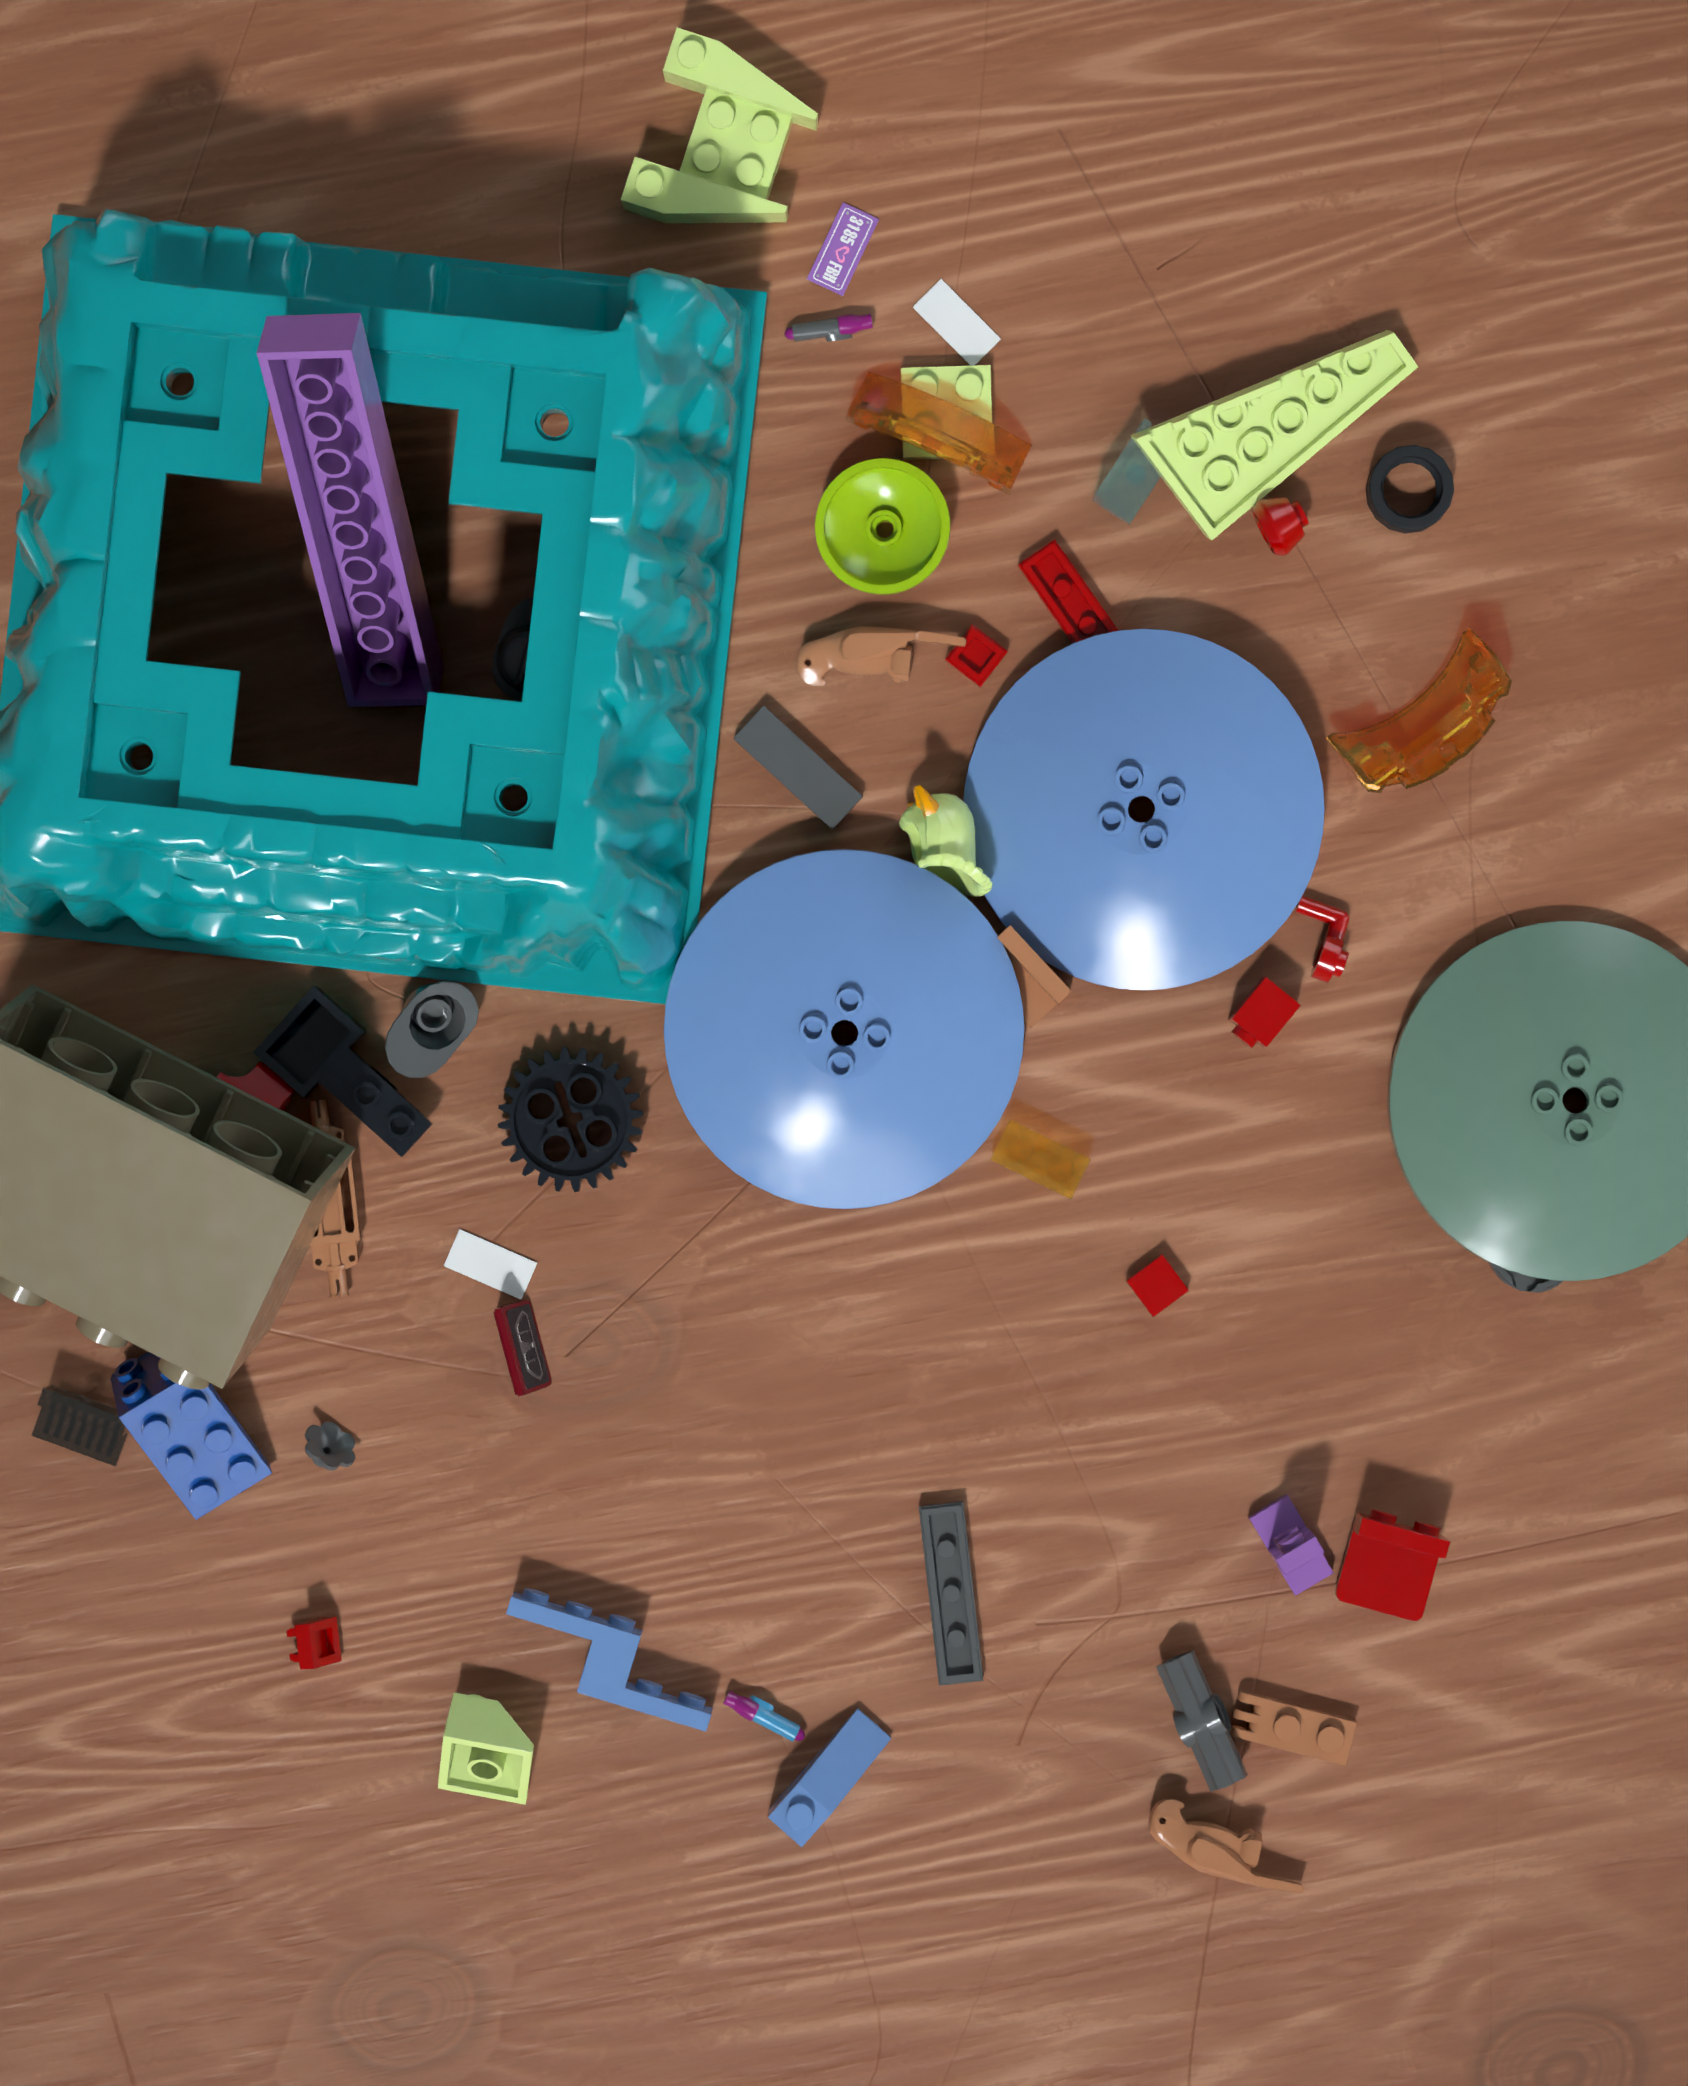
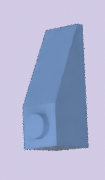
M857 1708L770 1806L768 1818L798 1845L803 1847L832 1814L891 1740V1737Z

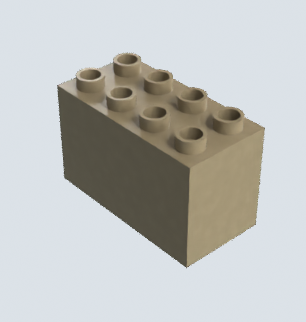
M32 984L0 1009V1293L24 1305L40 1306L48 1300L78 1316L76 1321L78 1330L98 1344L121 1348L126 1346L129 1341L160 1357L158 1362L159 1370L168 1379L181 1386L199 1390L207 1388L211 1383L223 1389L270 1330L354 1153L355 1147Z

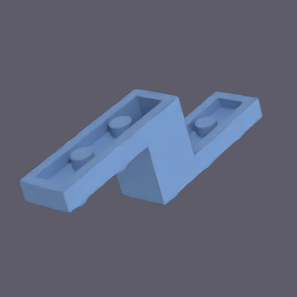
M524 1588L522 1594L514 1591L508 1605L507 1615L592 1640L577 1693L705 1732L707 1731L713 1708L705 1706V1698L688 1692H680L679 1697L662 1693V1685L645 1679H637L636 1684L627 1682L643 1630L634 1628L636 1621L616 1614H610L608 1620L591 1615L593 1608L573 1601H567L565 1607L548 1602L550 1595L535 1589Z

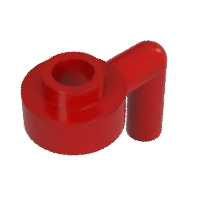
M1302 895L1295 912L1329 924L1311 971V977L1328 983L1332 975L1340 978L1346 965L1349 952L1342 950L1350 918L1344 910Z

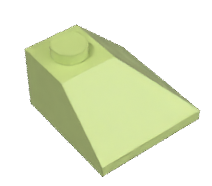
M453 1693L443 1735L438 1789L526 1805L534 1744L499 1701L486 1699L476 1694Z

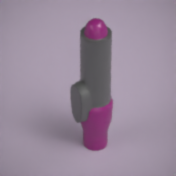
M871 314L840 315L836 318L792 324V327L785 330L784 335L787 339L794 340V342L824 337L827 342L852 338V334L872 329L873 325Z

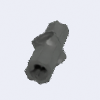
M1194 1650L1172 1657L1157 1665L1159 1675L1175 1709L1173 1711V1719L1177 1732L1183 1743L1188 1748H1192L1210 1792L1225 1788L1244 1779L1248 1774L1229 1733L1231 1731L1229 1715L1220 1697L1212 1693Z

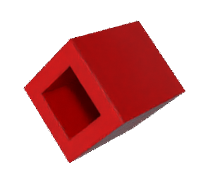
M1262 977L1228 1018L1236 1025L1231 1032L1250 1048H1253L1256 1043L1262 1047H1267L1301 1005L1267 977Z

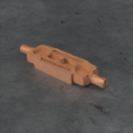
M328 1099L319 1100L321 1118L318 1117L317 1100L308 1101L311 1125L345 1142L344 1129L330 1126ZM352 1157L348 1163L354 1230L347 1231L345 1227L343 1208L346 1206L344 1188L340 1181L319 1224L318 1234L314 1235L310 1244L313 1268L328 1271L330 1298L338 1297L337 1279L339 1280L341 1297L349 1296L345 1269L358 1264L356 1241H360Z

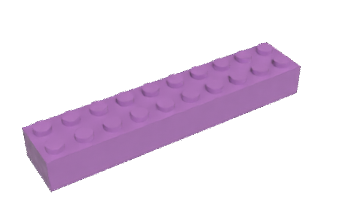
M361 313L266 316L257 356L348 707L424 706L427 704L428 692L439 693L444 666Z

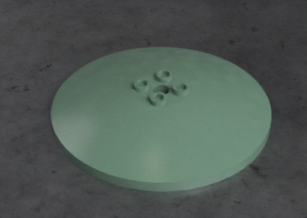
M1555 921L1537 923L1494 936L1465 952L1431 982L1407 1017L1397 1040L1389 1073L1387 1110L1391 1139L1404 1178L1429 1217L1449 1237L1484 1261L1505 1270L1548 1280L1581 1281L1617 1275L1645 1265L1671 1250L1688 1236V966L1654 942L1632 932L1609 925L1585 921ZM1572 1087L1582 1090L1586 1097L1584 1109L1577 1114L1570 1113L1563 1105V1095Z

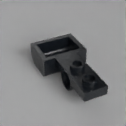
M313 986L253 1053L302 1098H307L321 1083L399 1156L404 1157L433 1123L399 1093L398 1089L386 1077L352 1050L353 1046L363 1037L367 1030L323 990Z

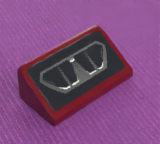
M522 1300L497 1307L493 1313L515 1395H518V1397L550 1386L552 1380L531 1302L529 1300Z

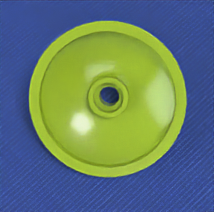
M888 458L866 460L840 473L825 490L818 505L815 519L817 545L829 569L841 581L852 588L878 595H889L909 590L928 578L938 567L945 555L951 531L948 506L935 482L919 468L904 461ZM883 522L891 523L894 528L892 535L887 538H882L877 533L878 526Z

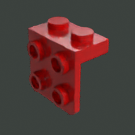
M1371 1509L1370 1515L1357 1512L1335 1590L1336 1597L1342 1602L1411 1621L1420 1620L1425 1610L1439 1557L1446 1559L1450 1541L1443 1535H1439L1440 1527L1415 1521L1414 1526L1410 1527L1396 1523L1398 1516L1385 1511Z

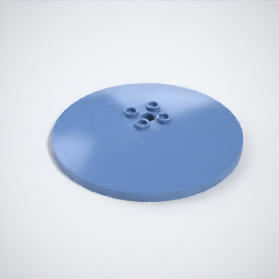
M1134 629L1096 635L1073 643L1053 653L1031 668L1003 696L987 719L972 753L964 787V802L968 805L974 818L976 866L980 867L983 870V874L987 875L990 881L993 882L991 891L985 894V897L1001 922L1006 927L1011 925L1039 957L1053 967L1076 978L1118 989L1157 990L1189 985L1213 977L1253 954L1276 933L1300 901L1315 868L1323 836L1325 807L1319 762L1311 739L1288 699L1254 665L1234 652L1211 641L1168 630ZM1139 796L1148 797L1155 806L1153 817L1144 823L1134 821L1129 814L1131 801Z
M820 850L775 862L753 873L722 896L700 920L677 960L670 981L664 1017L665 1055L677 1099L687 1119L701 1140L732 1171L754 1186L796 1203L834 1209L868 1208L913 1196L935 1185L965 1163L986 1141L999 1122L1011 1098L1018 1078L1024 1042L1023 1004L1011 960L1003 944L997 938L998 935L976 906L953 885L925 868H919L913 862L892 855L868 850ZM840 1020H849L858 1029L857 1038L849 1045H840L831 1036L832 1027Z

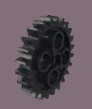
M562 1047L560 1060H555L549 1050L544 1051L545 1065L540 1066L533 1059L527 1060L531 1074L527 1076L522 1072L515 1071L514 1076L521 1085L519 1088H504V1091L513 1100L512 1104H501L498 1107L503 1112L510 1114L509 1120L497 1124L498 1128L511 1131V1136L503 1140L501 1144L502 1146H516L517 1151L512 1155L510 1161L512 1163L524 1158L527 1164L523 1169V1176L529 1175L535 1169L540 1172L538 1177L539 1186H543L551 1177L555 1178V1191L560 1192L565 1181L570 1180L574 1192H579L582 1179L586 1178L593 1189L597 1188V1174L601 1172L611 1181L614 1179V1174L610 1167L613 1163L623 1168L628 1166L625 1158L621 1155L624 1150L637 1152L638 1150L629 1141L630 1135L643 1134L642 1129L632 1125V1119L643 1116L644 1111L631 1109L630 1103L636 1101L640 1097V1093L626 1094L624 1089L629 1085L632 1078L629 1076L617 1080L615 1075L620 1066L618 1063L611 1065L607 1069L603 1068V1053H599L590 1062L587 1061V1049L583 1047L578 1052L576 1059L571 1058L568 1047ZM583 1077L592 1080L597 1088L596 1097L587 1104L578 1102L572 1092L574 1083ZM557 1081L562 1082L571 1111L573 1113L581 1112L583 1120L577 1123V1128L587 1150V1156L584 1158L580 1157L571 1128L569 1126L561 1127L559 1119L565 1116V1110L555 1089ZM538 1093L548 1094L554 1101V1111L546 1119L537 1118L533 1115L530 1108L532 1098ZM595 1120L605 1121L612 1129L611 1140L604 1146L595 1145L588 1138V1127ZM554 1135L564 1137L569 1143V1154L562 1161L552 1160L546 1153V1142Z

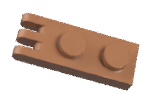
M1239 1690L1237 1700L1245 1704H1252L1254 1707L1253 1711L1240 1708L1234 1709L1232 1717L1249 1722V1726L1246 1729L1238 1725H1231V1731L1229 1732L1231 1736L1343 1766L1347 1765L1357 1726L1356 1720Z

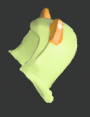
M921 785L914 787L913 793L916 802L907 804V809L901 815L899 822L901 829L909 835L914 863L919 868H925L953 885L964 896L980 897L988 894L992 889L993 882L990 881L987 875L983 874V870L980 867L976 866L975 825L968 805L956 795L948 793L930 795Z

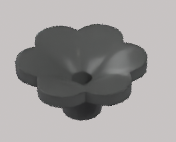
M324 1422L321 1426L311 1425L305 1431V1438L307 1440L305 1452L318 1467L334 1471L339 1466L349 1467L355 1461L356 1457L352 1451L355 1446L354 1438L349 1433L341 1432L335 1423Z

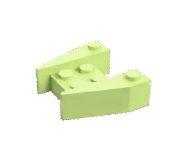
M677 27L663 68L665 82L704 94L680 171L634 157L621 197L623 209L664 223L787 222L788 206L770 201L768 198L792 124L794 123L816 131L818 127V113L722 42Z

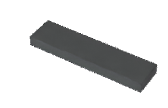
M963 1501L920 1505L919 1515L939 1686L984 1681Z

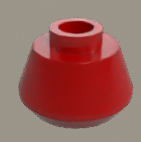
M1286 497L1260 499L1252 510L1262 537L1275 555H1288L1305 536L1303 527L1309 525V522L1297 500L1290 503Z

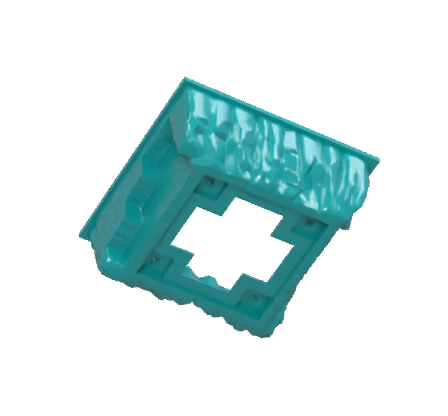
M103 209L98 219L53 214L50 240L42 248L43 270L46 281L42 317L39 323L40 336L29 433L24 437L17 470L24 482L21 508L16 512L15 534L17 536V546L0 692V931L666 1004L669 985L677 960L688 938L699 923L767 292L719 287L706 284L696 278L653 268H646L632 273L630 277L304 242L293 233L262 232L253 234L237 227L218 225L215 227H201L173 220L152 222L142 216ZM361 313L381 402L459 410L449 504L542 514L522 702L428 692L418 786L232 766L231 757L241 672L147 661L167 474L262 483L270 403L257 350L266 316ZM183 373L192 374L194 378L192 390L183 396L174 395L172 392L173 380ZM562 414L569 421L566 432L557 437L545 434L543 431L545 420L550 415ZM140 745H148L153 752V761L148 768L138 771L131 762L132 752ZM511 786H522L528 796L526 805L519 811H508L502 802L504 792Z

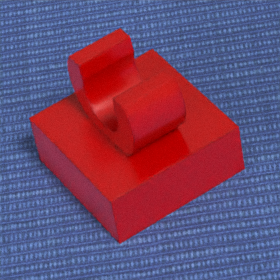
M321 1617L296 1624L294 1628L286 1631L287 1637L296 1636L298 1652L289 1654V1659L293 1662H299L300 1670L316 1669L342 1661L337 1617Z

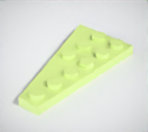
M1385 330L1130 436L1203 534L1212 541L1253 507L1258 500L1266 496L1416 370L1418 365L1396 334L1390 330Z

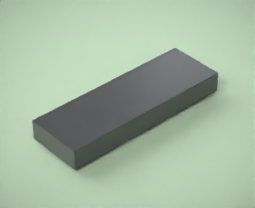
M764 705L733 738L832 830L863 798L859 792Z

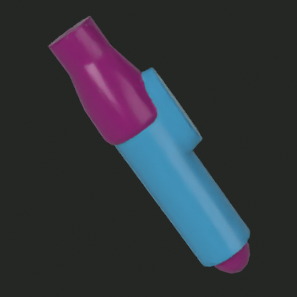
M730 1690L726 1695L723 1704L732 1708L745 1719L754 1721L792 1742L794 1740L801 1741L805 1738V1733L800 1728L801 1726L773 1712V1705L753 1695L748 1698L737 1695Z

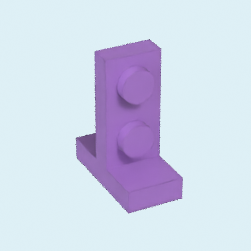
M1287 1494L1248 1516L1295 1596L1334 1573L1323 1555V1548L1315 1535L1306 1527Z

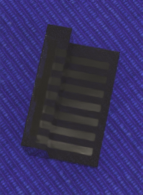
M52 1384L44 1387L37 1404L42 1406L31 1436L117 1466L129 1434L128 1429L118 1417L117 1408Z

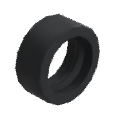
M1418 445L1397 447L1384 454L1370 471L1365 488L1367 505L1375 519L1389 530L1404 534L1422 532L1437 523L1450 507L1454 494L1452 472L1445 460L1429 448ZM1414 463L1421 465L1431 473L1435 480L1436 494L1434 502L1426 511L1419 515L1406 516L1399 514L1389 507L1384 498L1383 485L1385 478L1393 468L1400 464Z

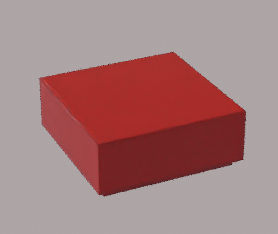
M972 624L963 636L966 639V646H955L945 659V662L981 688L1008 651Z
M1162 1254L1125 1280L1152 1317L1189 1291Z

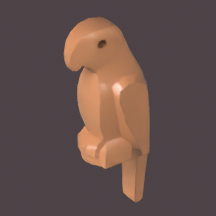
M858 626L808 642L800 647L797 669L804 682L814 687L825 686L826 682L823 679L833 669L857 676H876L889 673L891 679L896 683L909 682L913 646L909 644L919 642L965 647L966 639L964 637L918 630Z
M1173 1798L1162 1799L1151 1809L1148 1831L1156 1841L1197 1871L1258 1887L1295 1893L1303 1892L1304 1886L1299 1882L1251 1871L1250 1868L1254 1869L1258 1865L1263 1842L1262 1833L1256 1832L1252 1828H1247L1237 1834L1215 1823L1205 1821L1186 1822L1180 1810L1184 1808V1803Z

